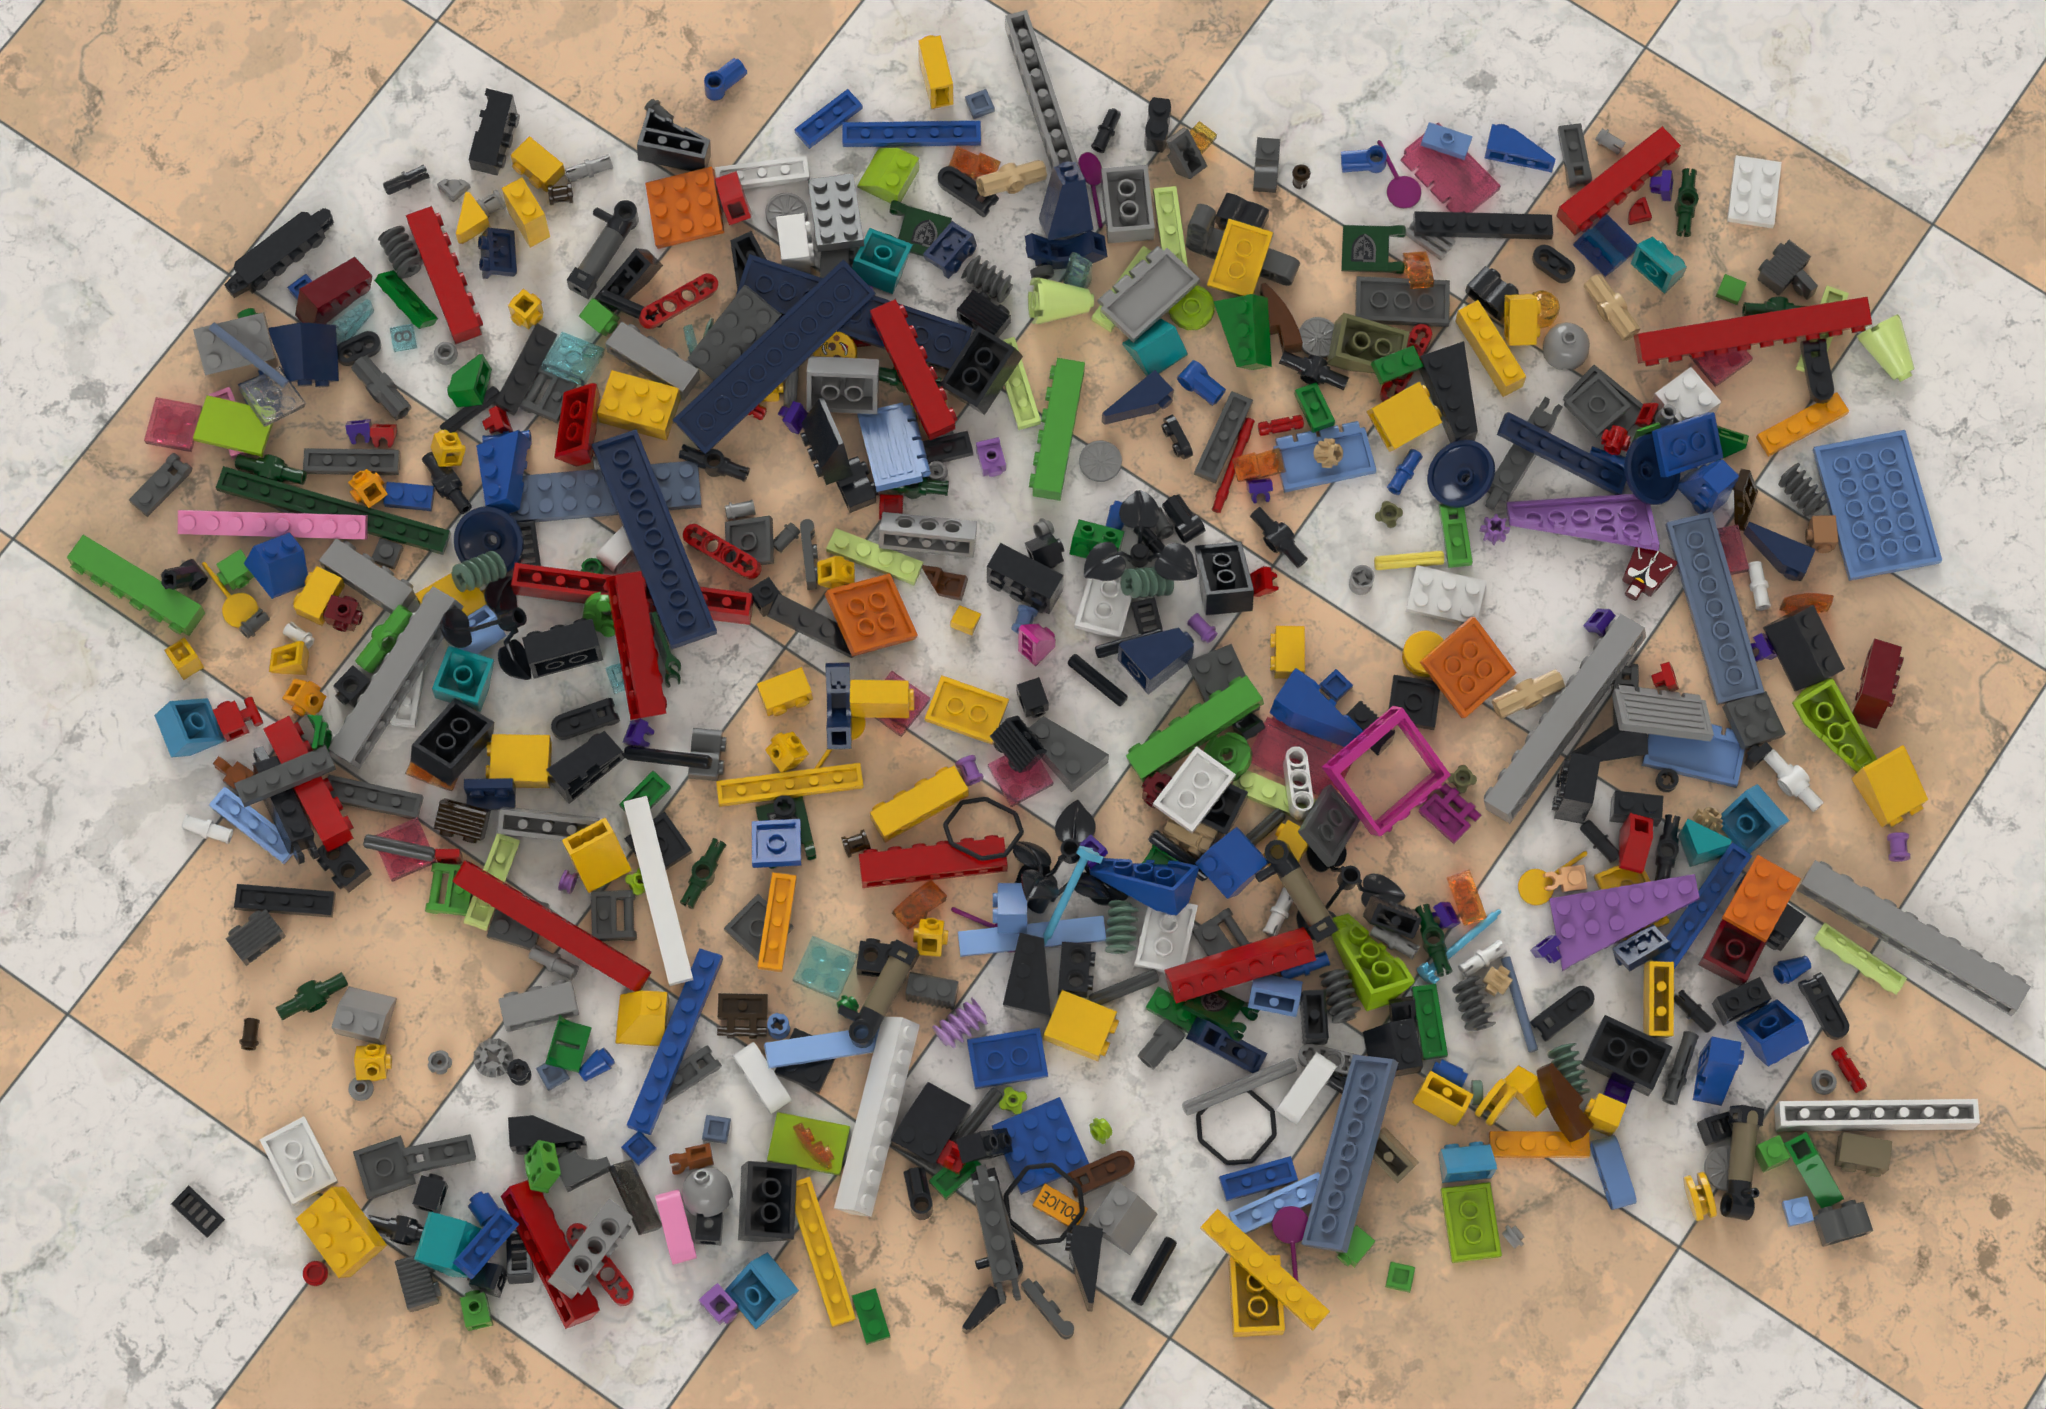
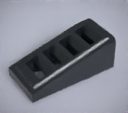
M535 521L518 523L521 531L531 530L532 533L523 535V540H533L531 544H524L523 549L534 548V553L522 554L518 563H521V559L535 557V562L523 564L541 566Z
M1155 597L1131 603L1138 634L1143 633V627L1156 624V628H1162ZM1151 606V611L1139 613L1138 609ZM1154 616V620L1141 623V618Z
M1729 1111L1704 1118L1697 1123L1705 1146L1732 1138V1131L1727 1120L1729 1118ZM1717 1121H1719L1720 1124H1721V1127H1722L1723 1132H1724L1723 1134L1721 1133V1130H1720V1127H1719Z
M189 1185L170 1204L206 1238L225 1220ZM190 1195L194 1198L185 1208L180 1206ZM197 1202L201 1204L192 1215L188 1213ZM206 1209L208 1213L197 1222L195 1218ZM213 1215L216 1219L205 1229L202 1225Z
M514 1230L506 1239L508 1283H533V1262L524 1243L512 1244V1241L522 1240L518 1231ZM526 1250L524 1253H512V1251ZM527 1260V1263L513 1264V1261Z
M992 1286L987 1288L963 1324L962 1331L964 1333L971 1332L1002 1305L999 1302L998 1293Z

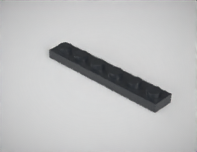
M1414 211L1413 214L1414 236L1551 240L1553 237L1552 215L1425 211Z

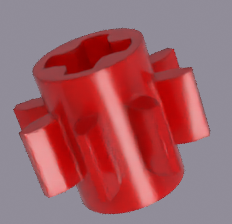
M1612 426L1610 431L1604 429L1601 444L1604 445V450L1609 454L1619 455L1621 450L1627 452L1631 443V436H1627L1628 431L1625 428Z

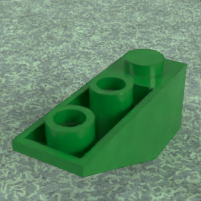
M1808 1132L1784 1143L1821 1209L1844 1200L1842 1193Z

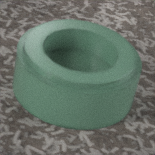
M1481 1080L1471 1081V1093L1474 1094L1471 1100L1472 1105H1480L1483 1100V1083Z

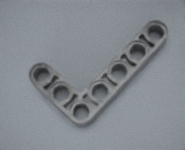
M1197 204L1188 224L1186 247L1195 253L1215 260L1224 231L1214 228L1216 211L1208 205ZM1269 248L1260 277L1290 286L1294 281L1300 262L1290 255Z

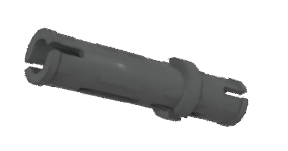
M1690 1031L1683 1032L1672 1071L1667 1076L1668 1083L1662 1097V1101L1671 1105L1678 1104L1681 1089L1687 1082L1685 1077L1699 1038L1696 1033Z

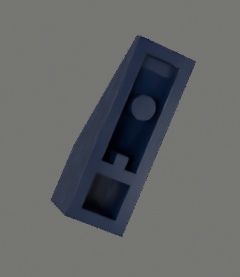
M1154 370L1102 413V423L1106 425L1152 414L1160 408L1165 409L1173 401L1174 389Z
M1749 522L1743 534L1779 573L1784 574V577L1792 581H1802L1816 549Z
M1196 1017L1185 1038L1252 1074L1259 1071L1268 1054L1244 1040L1235 1041L1225 1030L1199 1017Z

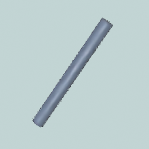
M215 322L209 327L213 334L282 388L288 384V379Z
M1504 957L1501 959L1503 967L1510 970L1508 977L1513 979L1509 988L1529 1053L1538 1050L1511 957Z

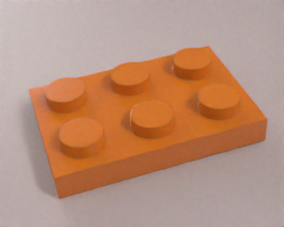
M1757 855L1722 919L1766 942L1801 878Z

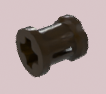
M568 183L567 186L556 187L548 185L550 205L558 202H569L570 204L574 202L571 183Z
M864 829L857 835L848 838L845 836L841 837L848 858L859 851L871 849Z

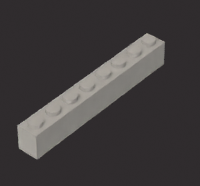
M432 586L430 591L424 595L418 610L411 615L409 624L404 632L400 633L397 637L396 644L391 652L385 656L382 666L372 676L368 688L359 696L357 705L352 713L345 718L343 727L332 738L328 750L358 769L361 768L444 637L440 629V621L443 614L453 608L462 610L464 607L462 604Z

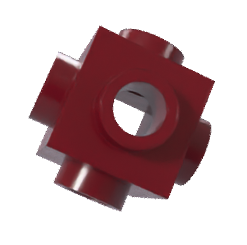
M331 595L323 617L327 624L332 625L338 631L346 632L349 630L354 632L356 625H360L362 622L363 612L355 598L350 596L341 598Z
M1156 772L1153 777L1149 775L1141 787L1143 788L1142 799H1144L1148 806L1156 808L1153 806L1154 801L1172 777L1165 773L1162 775ZM1158 786L1162 791H1158L1156 787Z

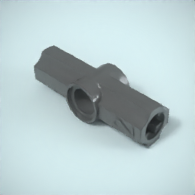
M367 355L357 359L351 367L352 371L366 385L365 387L377 403H381L395 420L405 417L411 410V405L399 393L392 379L385 372L382 373Z

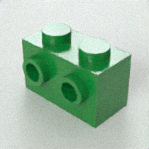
M1079 519L1073 534L1069 554L1087 558L1093 547L1103 542L1115 544L1118 552H1120L1125 531Z

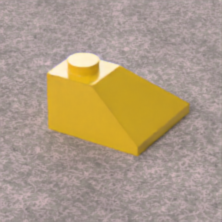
M642 990L621 994L615 1043L659 1046L667 1028L668 993Z

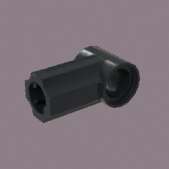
M1180 494L1171 496L1162 504V508L1175 525V531L1184 544L1206 531L1201 519L1197 514L1191 512Z
M194 559L185 561L179 567L165 569L161 574V584L165 589L174 590L189 587L191 591H195L208 581V576Z
M910 1168L903 1173L911 1213L918 1220H926L933 1213V1202L925 1168ZM918 1202H926L929 1205L924 1211H919L915 1208Z

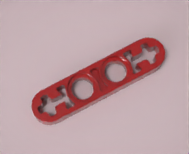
M710 273L702 274L647 305L639 315L640 324L646 329H654L711 297L718 288L717 278ZM704 281L705 283L712 284L710 289L709 287H705L699 292L698 289L702 287ZM682 292H692L694 295V300H685L682 296ZM667 301L672 302L675 305V310L673 312L666 311L663 303ZM657 310L659 311V314L655 316L653 321L651 319H646L647 313L651 316L655 314Z
M1418 324L1409 335L1407 348L1414 345L1419 358L1424 355L1433 335L1431 328L1425 324ZM1424 332L1425 337L1421 339L1420 344L1418 346L1417 344H1415L1418 338V334ZM1414 372L1407 374L1408 376L1405 379L1397 378L1384 383L1380 392L1381 401L1384 402L1390 398L1387 397V392L1391 390L1393 383L1397 385L1394 395L1405 390Z
M689 524L685 527L683 539L693 548L746 579L752 580L760 575L762 566L753 556L698 524ZM697 533L703 538L702 542L692 538L691 534ZM716 540L718 542L717 549L709 552L708 544ZM735 551L736 559L730 563L726 562L727 554ZM742 561L750 566L752 565L754 567L753 570L750 571L741 565Z
M574 1223L567 1229L566 1237L572 1247L578 1241L577 1238L571 1239L574 1237L573 1231L577 1229L579 1232L582 1230L585 1232L587 1229L581 1223ZM605 1255L601 1260L604 1266L595 1278L617 1305L627 1306L634 1299V1291L610 1257ZM605 1268H612L615 1271V1276L610 1281H604L601 1278V1271ZM619 1278L622 1280V1282L618 1283L621 1289L629 1290L627 1292L628 1298L625 1300L622 1297L616 1298L619 1294L614 1286L611 1290L608 1288L616 1284Z

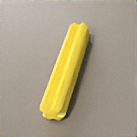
M1443 551L1376 556L1374 558V567L1376 570L1416 567V565L1444 564L1445 557Z

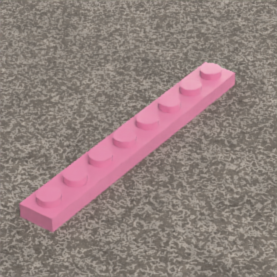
M178 510V534L279 537L290 532L293 537L367 539L368 515Z

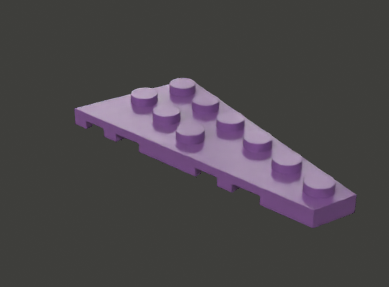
M1634 494L1506 503L1509 526L1659 551L1660 544L1651 505L1641 502Z
M1695 874L1549 898L1555 934L1561 941L1558 950L1562 956L1560 958L1562 971L1581 960L1589 958L1600 950L1606 949L1633 935L1640 929L1652 925L1661 918L1699 900Z

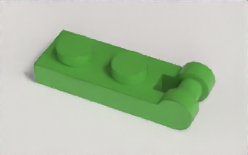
M1443 504L1439 505V516L1442 524L1448 568L1472 566L1473 561L1464 507L1454 508ZM1449 515H1456L1457 519L1449 520Z

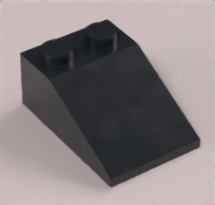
M1242 542L1195 546L1201 598L1205 615L1253 611L1254 589Z
M1744 874V876L1741 878L1740 882L1734 889L1735 893L1738 890L1746 874ZM1787 904L1768 937L1766 945L1773 950L1778 949L1782 951L1806 916Z
M927 1082L892 1137L891 1146L935 1170L938 1165L937 1160L947 1142L954 1137L971 1105Z
M1073 1225L1072 1232L1067 1231L1065 1251H1070L1069 1260L1087 1311L1092 1312L1103 1229Z

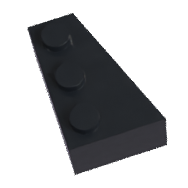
M486 88L485 96H487L488 102L486 109L480 111L479 117L482 118L479 130L475 131L468 160L472 170L498 176L500 168L503 169L505 166V152L512 145V131L514 127L517 128L520 115L517 113L512 94Z
M648 107L637 143L638 160L687 171L707 168L711 157L710 139L687 127L682 128L674 124L672 119L668 117L665 119L657 115L655 110Z
M752 231L730 240L737 290L749 254L766 259Z
M603 731L600 734H594L588 742L547 768L546 771L550 783L570 804L625 758L621 748Z
M1019 933L1003 1006L1051 1018L1044 938Z

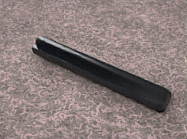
M627 746L624 749V758L627 760L710 769L712 765V757L708 755Z

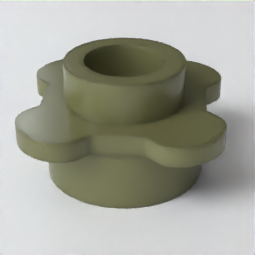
M1384 501L1380 511L1376 512L1375 519L1378 522L1382 521L1387 524L1388 528H1394L1397 519L1403 515V510L1389 501Z
M1460 765L1448 777V781L1453 783L1460 793H1465L1470 785H1474L1477 782V777L1472 774L1466 765Z

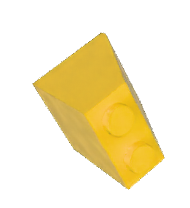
M1904 745L1866 765L1851 778L1882 828L1888 824L1891 828L1904 821L1902 816L1910 813L1911 816L1917 814L1924 809L1922 805L1928 801Z

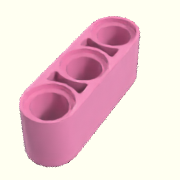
M677 1189L655 1195L672 1264L696 1259L697 1256L680 1190Z

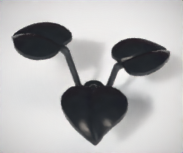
M1136 490L1121 504L1119 511L1120 519L1126 527H1138V544L1131 548L1130 555L1123 551L1118 552L1116 545L1111 542H1103L1093 547L1084 565L1085 578L1101 581H1113L1123 575L1126 567L1123 557L1138 568L1144 567L1148 562L1158 558L1154 564V569L1159 576L1167 580H1190L1197 577L1198 573L1193 554L1183 544L1171 543L1163 548L1162 554L1155 553L1151 556L1149 555V548L1142 544L1143 527H1155L1158 523L1160 512L1153 497L1142 490Z
M512 576L498 578L497 581L490 582L485 588V602L489 608L495 610L496 615H500L499 619L469 627V619L462 610L453 608L443 614L440 621L442 635L449 644L457 648H464L472 643L470 632L497 624L502 630L510 631L504 640L505 646L498 650L499 665L511 677L523 680L531 679V669L523 645L516 639L511 640L514 634L519 632L517 628L525 625L527 621L525 612L517 607V598L511 587Z
M1079 800L1066 807L1057 819L1055 833L1058 840L1062 842L1061 855L1058 856V861L1051 871L1050 866H1043L1042 875L1053 881L1056 885L1058 883L1053 875L1057 872L1063 861L1068 864L1078 862L1080 856L1076 852L1080 846L1079 843L1084 841L1090 834L1094 836L1096 831V824L1092 815ZM1086 864L1084 870L1090 874V869ZM1023 865L1015 883H1021V876L1025 870L1038 871L1037 867ZM1101 881L1109 891L1111 898H1090L1098 905L1108 906L1110 901L1127 900L1128 895Z
M1018 841L1013 847V853L1017 860L1026 866L1037 867L1038 871L1025 870L1021 876L1022 889L1028 901L1027 906L1031 911L1042 914L1045 912L1049 902H1055L1056 898L1064 892L1068 882L1058 889V886L1053 881L1042 875L1043 866L1049 867L1052 863L1047 851L1034 843ZM1082 872L1074 889L1077 893L1094 899L1111 898L1109 891L1099 879L1086 872Z
M1308 846L1307 860L1314 870L1325 872L1330 868L1332 872H1340L1337 877L1339 888L1325 905L1333 918L1337 916L1328 909L1342 890H1351L1355 885H1357L1359 891L1363 892L1361 901L1364 907L1367 906L1372 895L1379 896L1380 899H1387L1389 902H1396L1397 904L1405 898L1401 888L1381 874L1365 876L1362 887L1361 874L1358 868L1351 865L1341 866L1347 856L1345 847L1335 865L1327 867L1312 848ZM1298 910L1296 915L1298 928L1304 927L1311 939L1315 940L1309 930V926Z

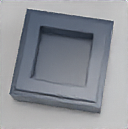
M987 89L965 96L966 104L973 119L995 112Z
M545 1063L536 1068L548 1091L570 1079L566 1070Z
M706 1115L702 1140L727 1144L731 1118Z

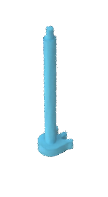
M1079 846L1076 852L1080 858L1043 934L1045 945L1048 939H1051L1088 860L1101 864L1104 858L1098 852L1093 851L1092 848Z
M1498 909L1495 912H1491L1447 949L1446 955L1448 960L1493 923L1497 916L1502 913L1501 910ZM1427 962L1422 963L1417 968L1418 974L1427 983L1435 984L1440 980L1439 977L1434 975L1436 971L1434 962L1430 965Z

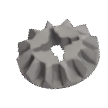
M488 1038L486 1041L479 1043V1046L474 1051L473 1062L475 1067L482 1075L487 1077H499L505 1074L510 1062L513 1061V1052L510 1046L499 1038ZM488 1050L493 1054L499 1052L497 1058L500 1064L494 1061L487 1062L489 1057L486 1051Z

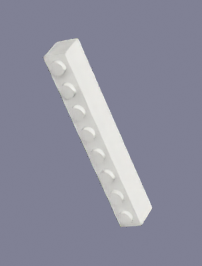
M885 1016L879 1028L834 1206L835 1209L851 1215L872 1217L920 1026L903 1017Z
M1978 1099L1779 1101L1774 1107L1776 1132L1973 1130L1980 1124Z

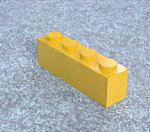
M1479 300L1458 310L1455 322L1502 397L1522 388L1526 375Z
M946 766L939 769L935 773L936 776L928 780L927 778L921 779L909 791L902 790L896 793L891 801L887 803L884 801L880 802L872 808L873 811L870 812V819L885 843L969 796V789L955 766L950 768Z

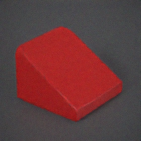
M1644 403L1635 425L1641 428L1652 425L1654 417L1658 412L1659 404Z

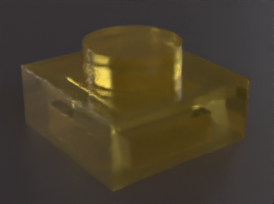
M1200 121L1190 131L1201 154L1217 139V134Z

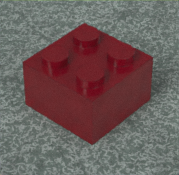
M1722 919L1698 965L1741 986L1747 982L1767 941L1763 942Z

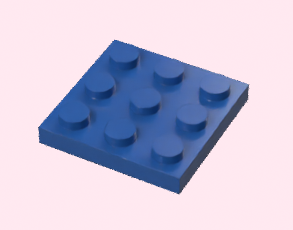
M1060 1097L992 1125L993 1130L1007 1128L1008 1134L1011 1137L1013 1152L1005 1154L1004 1157L1014 1180L1027 1165L1054 1163L1065 1173H1069L1089 1164ZM1053 1168L1032 1169L1027 1171L1017 1184V1187L1022 1195L1063 1177Z

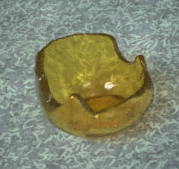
M1544 290L1533 292L1532 294L1541 303V313L1537 315V324L1540 325V328L1549 327L1554 323L1559 314V300L1552 293Z

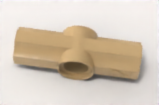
M1040 160L1018 166L1015 163H1007L997 172L977 177V190L980 196L984 197L1007 191L1009 194H1015L1021 191L1025 185L1046 180V166Z
M1596 274L1584 283V288L1597 304L1596 308L1600 317L1612 325L1622 341L1631 339L1640 331L1641 328L1628 312L1624 298L1612 290L1602 274Z
M1554 669L1536 679H1526L1517 684L1513 690L1492 699L1493 708L1497 716L1503 719L1523 708L1528 710L1537 706L1544 698L1565 689V684L1560 672Z

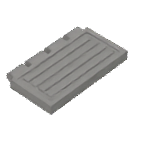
M1157 246L1146 256L1150 264L1142 259L1129 271L1133 279L1126 274L1112 287L1117 294L1109 289L1097 300L1102 306L1101 312L1133 343L1200 283V278L1168 248L1162 250Z
M1617 684L1612 694L1619 730L1710 742L1714 736L1706 700H1701L1700 695L1682 693L1680 696L1679 692L1660 690L1658 694L1657 689L1637 687L1635 691L1634 686Z

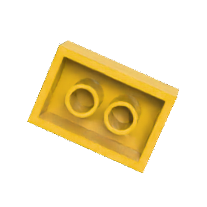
M611 370L597 411L599 422L629 431L637 429V432L667 441L673 424L672 420L675 418L681 400L680 390L673 386Z
M344 1186L331 1187L296 1218V1221L338 1278L352 1277L387 1246Z
M1269 1255L1281 1266L1280 1255ZM1230 1257L1228 1266L1233 1337L1283 1335L1285 1331L1283 1304Z

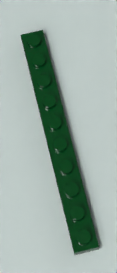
M225 466L222 468L216 485L217 491L293 513L368 515L367 534L444 555L451 535L450 530Z

